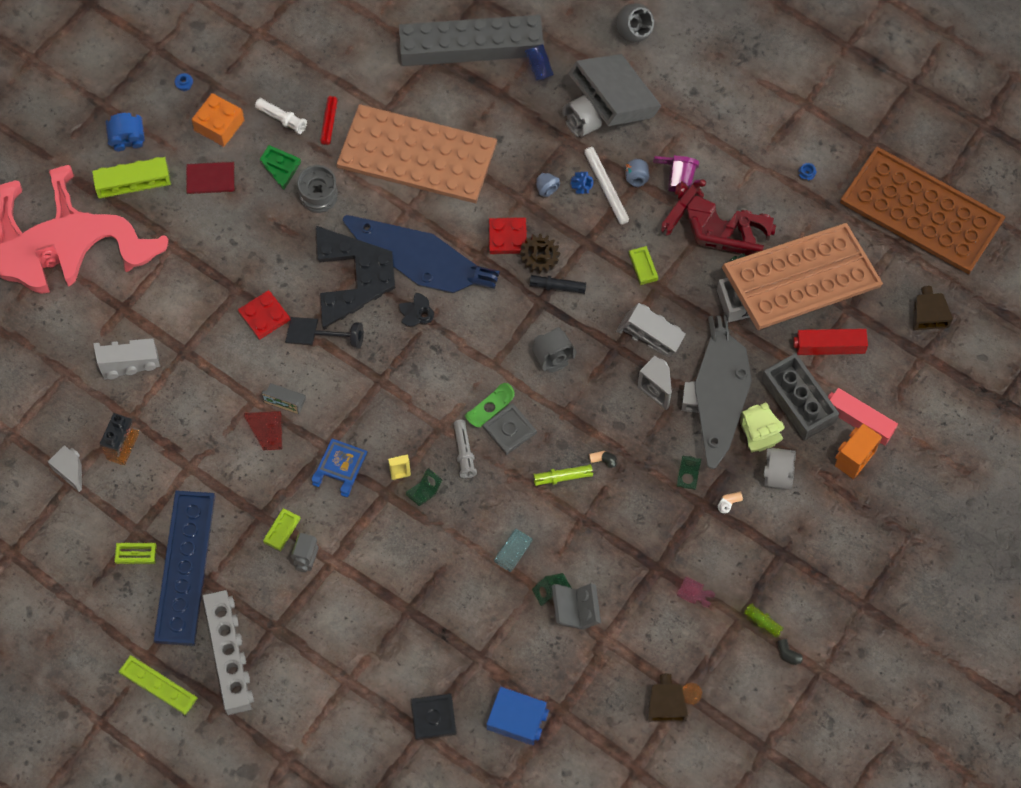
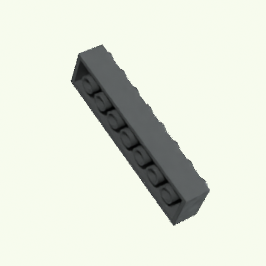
M541 15L399 24L402 66L528 58V56L543 57L544 54Z

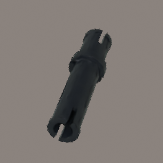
M531 275L529 287L546 288L548 291L553 289L585 294L587 282L551 278L552 276Z

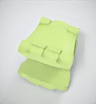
M766 402L741 412L740 424L746 434L748 448L751 452L766 450V448H771L782 441L783 437L779 432L785 427L782 421L775 417Z

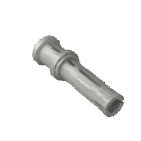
M457 420L453 425L459 451L457 457L461 468L459 474L462 478H471L477 475V470L474 468V455L470 452L466 421Z

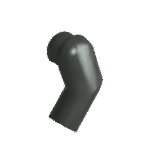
M787 639L777 642L782 660L792 665L802 662V655L789 649Z

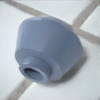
M543 173L538 176L536 183L539 195L544 197L553 194L560 185L559 178L550 173Z

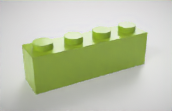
M156 157L151 160L136 161L125 165L119 164L109 168L103 167L92 171L98 198L171 185L165 157Z

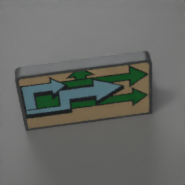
M270 383L267 391H262L264 403L296 414H300L306 400V395Z

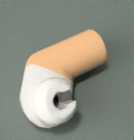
M736 492L723 495L718 504L719 511L721 513H728L733 503L743 501L742 493Z

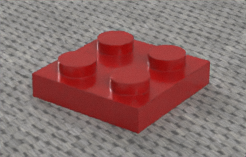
M489 218L490 254H519L522 250L521 245L525 243L526 218Z
M270 290L238 309L240 316L259 340L290 321L289 315Z

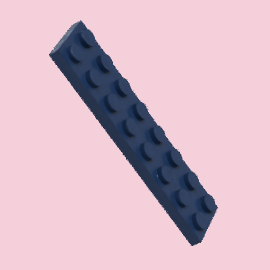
M175 490L154 643L195 646L215 493Z

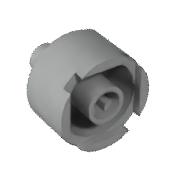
M585 95L563 106V116L567 115L568 118L566 124L575 136L583 137L601 127V116Z
M768 448L767 466H765L764 486L792 489L796 450Z

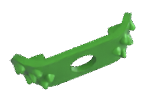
M508 383L500 384L492 394L474 409L467 412L465 417L469 423L475 427H481L504 409L514 398L512 386ZM485 404H494L495 410L493 412H486L484 410Z

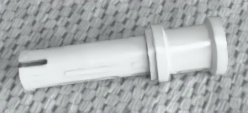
M262 98L257 100L255 104L256 109L281 121L286 128L294 129L297 134H301L305 130L307 120L296 117L292 112H285Z

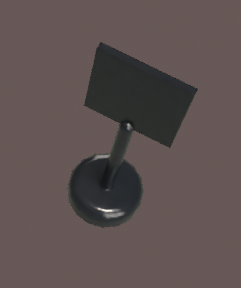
M291 317L285 343L313 345L315 335L349 337L353 348L360 349L362 346L364 329L361 322L353 323L349 333L316 330L318 319Z

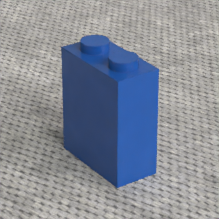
M500 687L487 722V730L534 745L535 740L539 741L542 734L541 722H546L548 717L547 702Z

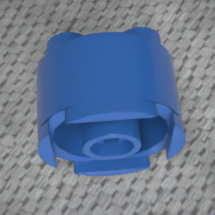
M120 113L111 116L110 121L106 120L108 144L114 147L115 151H123L125 147L141 148L143 146L145 137L141 116L136 114V117H133L131 113Z

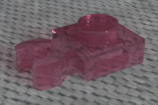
M686 577L677 596L693 604L700 600L703 606L710 607L711 603L706 601L705 598L711 597L714 599L715 593L710 590L703 591V584Z

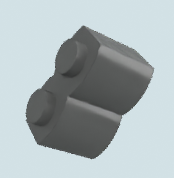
M304 533L298 534L291 558L294 560L293 565L296 567L295 569L300 572L312 570L319 550L317 539L314 536Z

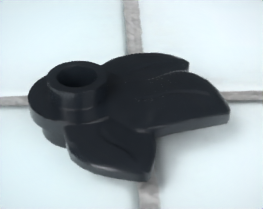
M415 293L413 302L399 304L400 311L405 316L402 319V323L406 326L412 327L420 323L428 324L434 318V312L429 307V300L420 293Z

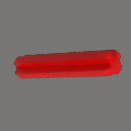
M335 96L327 98L320 139L323 145H329L331 142L337 107V97Z

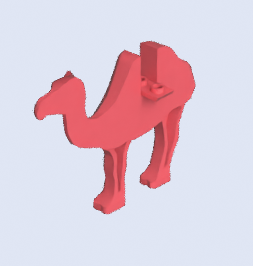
M70 165L49 171L55 190L57 207L55 219L40 223L24 233L21 232L15 223L13 216L14 200L22 193L20 182L15 180L0 185V278L21 283L34 292L42 294L50 292L43 268H51L59 263L61 264L68 287L71 286L77 279L86 252L104 237H113L118 241L126 272H129L134 267L148 263L153 257L167 249V236H161L158 239H138L132 225L123 217L83 213L73 208L70 195L66 189V183L74 177Z

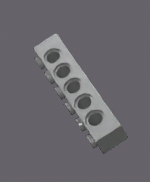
M227 590L203 595L227 715L252 710L251 703L254 702L252 690L248 691L247 688L250 678L248 671L244 672L243 664H246L244 652L240 653L239 648L240 645H243L240 633H236L235 628L239 626L236 614H232L231 609L235 607L233 596H229ZM220 611L227 612L225 616L217 617ZM223 630H230L227 636L220 635ZM232 648L234 652L231 655H225V650ZM236 667L238 671L235 674H229V669ZM234 687H242L239 693H232Z

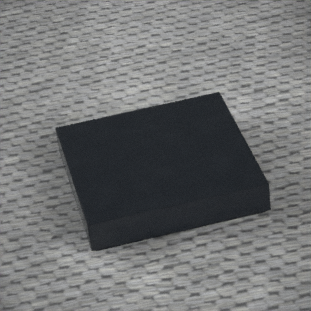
M452 693L411 699L416 740L457 735Z

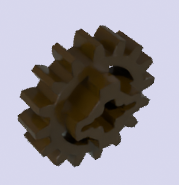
M540 233L538 238H536L533 234L531 240L526 238L525 243L521 245L522 250L519 255L523 257L520 261L526 262L525 268L531 267L532 273L534 270H537L538 274L542 270L548 273L549 268L553 270L555 264L559 262L560 252H557L559 245L554 246L555 240L549 241L548 235L542 238Z

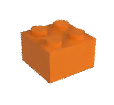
M213 93L191 119L194 131L225 147L245 121L241 108Z
M864 423L859 429L857 427L854 428L849 435V440L841 444L838 449L839 452L835 457L837 459L835 467L852 479H855L875 454L882 439L881 435Z

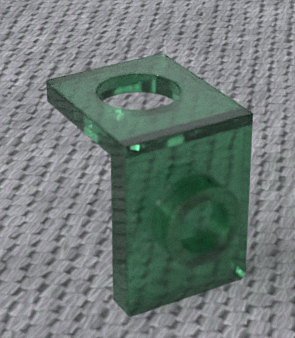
M682 456L677 487L696 490L701 465L700 458ZM690 474L693 477V482L690 484L684 483L682 480L683 475Z
M428 468L421 482L408 490L405 495L418 506H421L436 495L442 479ZM428 476L435 480V486L429 483Z
M563 573L545 576L532 589L541 606L553 597V585L557 584L572 588ZM541 587L546 589L547 594L545 598L540 595Z

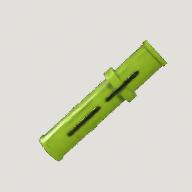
M591 464L556 471L555 469H550V472L533 474V478H535V486L548 483L554 485L560 481L593 477V472H591L593 470Z

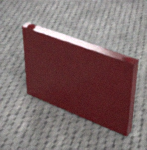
M234 162L187 164V194L235 192Z

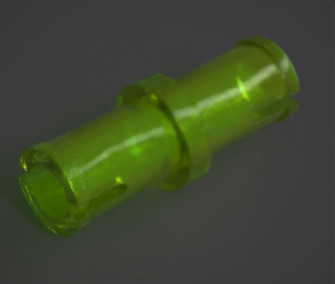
M752 603L747 607L748 610H745L744 614L757 622V626L765 628L776 638L781 634L780 631L782 632L784 627L771 619L768 613L764 614Z

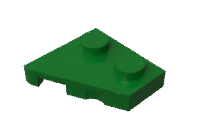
M268 145L260 158V162L279 186L285 190L301 164V159Z

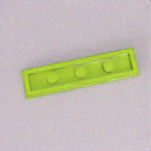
M131 655L119 670V674L185 716L197 700L196 696Z

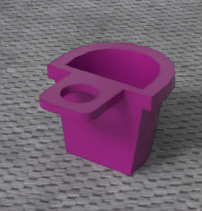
M675 155L673 158L655 156L653 159V163L670 165L668 191L675 192L676 185L681 184V181L690 189L695 170L699 167L698 160Z

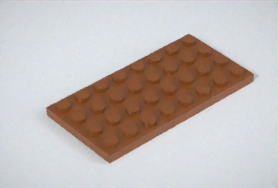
M879 147L875 148L840 200V203L969 275L1006 218V216Z

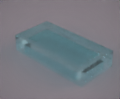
M515 529L494 559V562L512 572L532 543V538Z

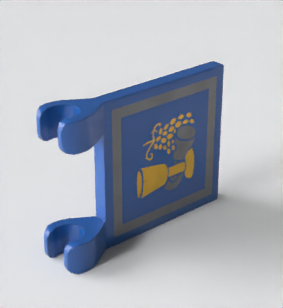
M331 439L318 469L312 477V485L319 487L323 476L326 475L343 481L341 495L348 497L368 451Z

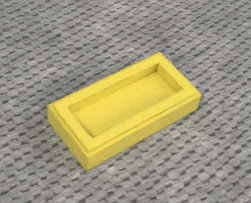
M408 454L388 459L392 480L411 475Z

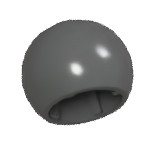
M628 4L617 14L616 29L619 35L627 41L640 42L645 40L654 28L653 14L643 4Z

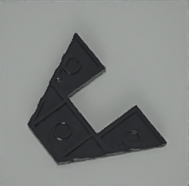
M316 226L319 263L355 259L357 289L320 293L323 330H326L329 325L339 319L343 320L348 314L363 308L371 300H376L384 293L395 289L393 253L390 250Z

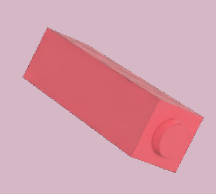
M840 388L835 393L831 392L828 396L839 412L838 418L858 429L864 423L882 436L880 443L886 446L894 434L898 423Z

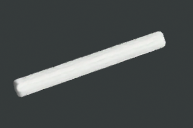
M587 148L585 155L621 225L628 223L629 217L594 148Z

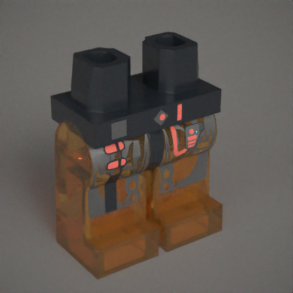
M113 413L100 441V446L103 447L108 461L126 465L132 451L131 448L134 447L139 435V431L132 428L131 418Z

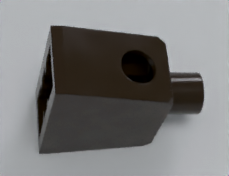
M932 286L922 287V295H917L914 301L913 329L949 328L953 318L944 294H933Z
M660 674V684L652 685L648 722L687 721L688 711L681 684H672L671 674Z

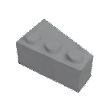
M640 303L626 313L616 330L620 334L624 331L632 335V339L635 341L641 339L649 343V348L668 357L677 351L686 335L680 327L670 324L663 316L655 314L648 306Z
M154 339L129 340V344L118 345L116 341L111 342V345L100 346L99 343H93L97 364L104 380L116 379L122 375H134L139 371H151L156 367H160Z

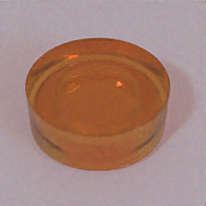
M688 683L682 689L687 704L693 705L700 701L702 690L699 685Z

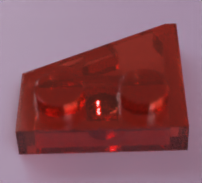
M281 411L244 413L246 422H248L263 450L282 449Z

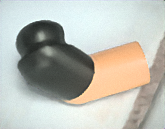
M600 451L589 454L590 463L605 461L609 468L617 466V457L609 452Z

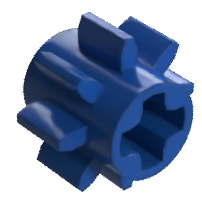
M575 172V176L571 178V186L573 189H576V194L589 193V189L593 187V179L591 176H588V172Z

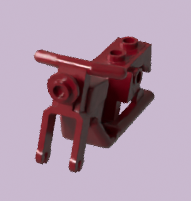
M704 179L695 180L690 189L683 181H681V184L676 185L675 195H678L680 201L676 203L670 214L662 222L661 232L663 233L667 229L666 236L672 233V230L686 209L694 240L697 245L751 255L763 251L764 245L755 244L756 239L752 234L750 226L761 230L765 234L767 241H769L770 235L775 234L776 224H773L774 218H771L768 214L760 213L756 215L752 214L751 211L741 210V212L736 211L731 220H721L716 212V204L703 198L704 193L700 187L706 185ZM736 227L741 232L743 241L729 239Z

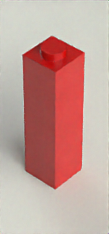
M867 329L798 330L797 336L793 338V347L797 348V355L865 354L868 348Z

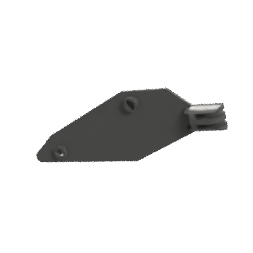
M716 315L715 326L713 316L708 317L711 338L695 382L707 466L710 469L717 467L730 448L752 382L747 349L730 335L726 315H723L722 320L720 315Z

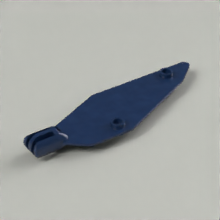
M350 215L343 217V222L357 240L392 251L394 268L417 285L455 293L472 284L492 289L496 287L495 283L498 281L500 271L475 265L434 234Z

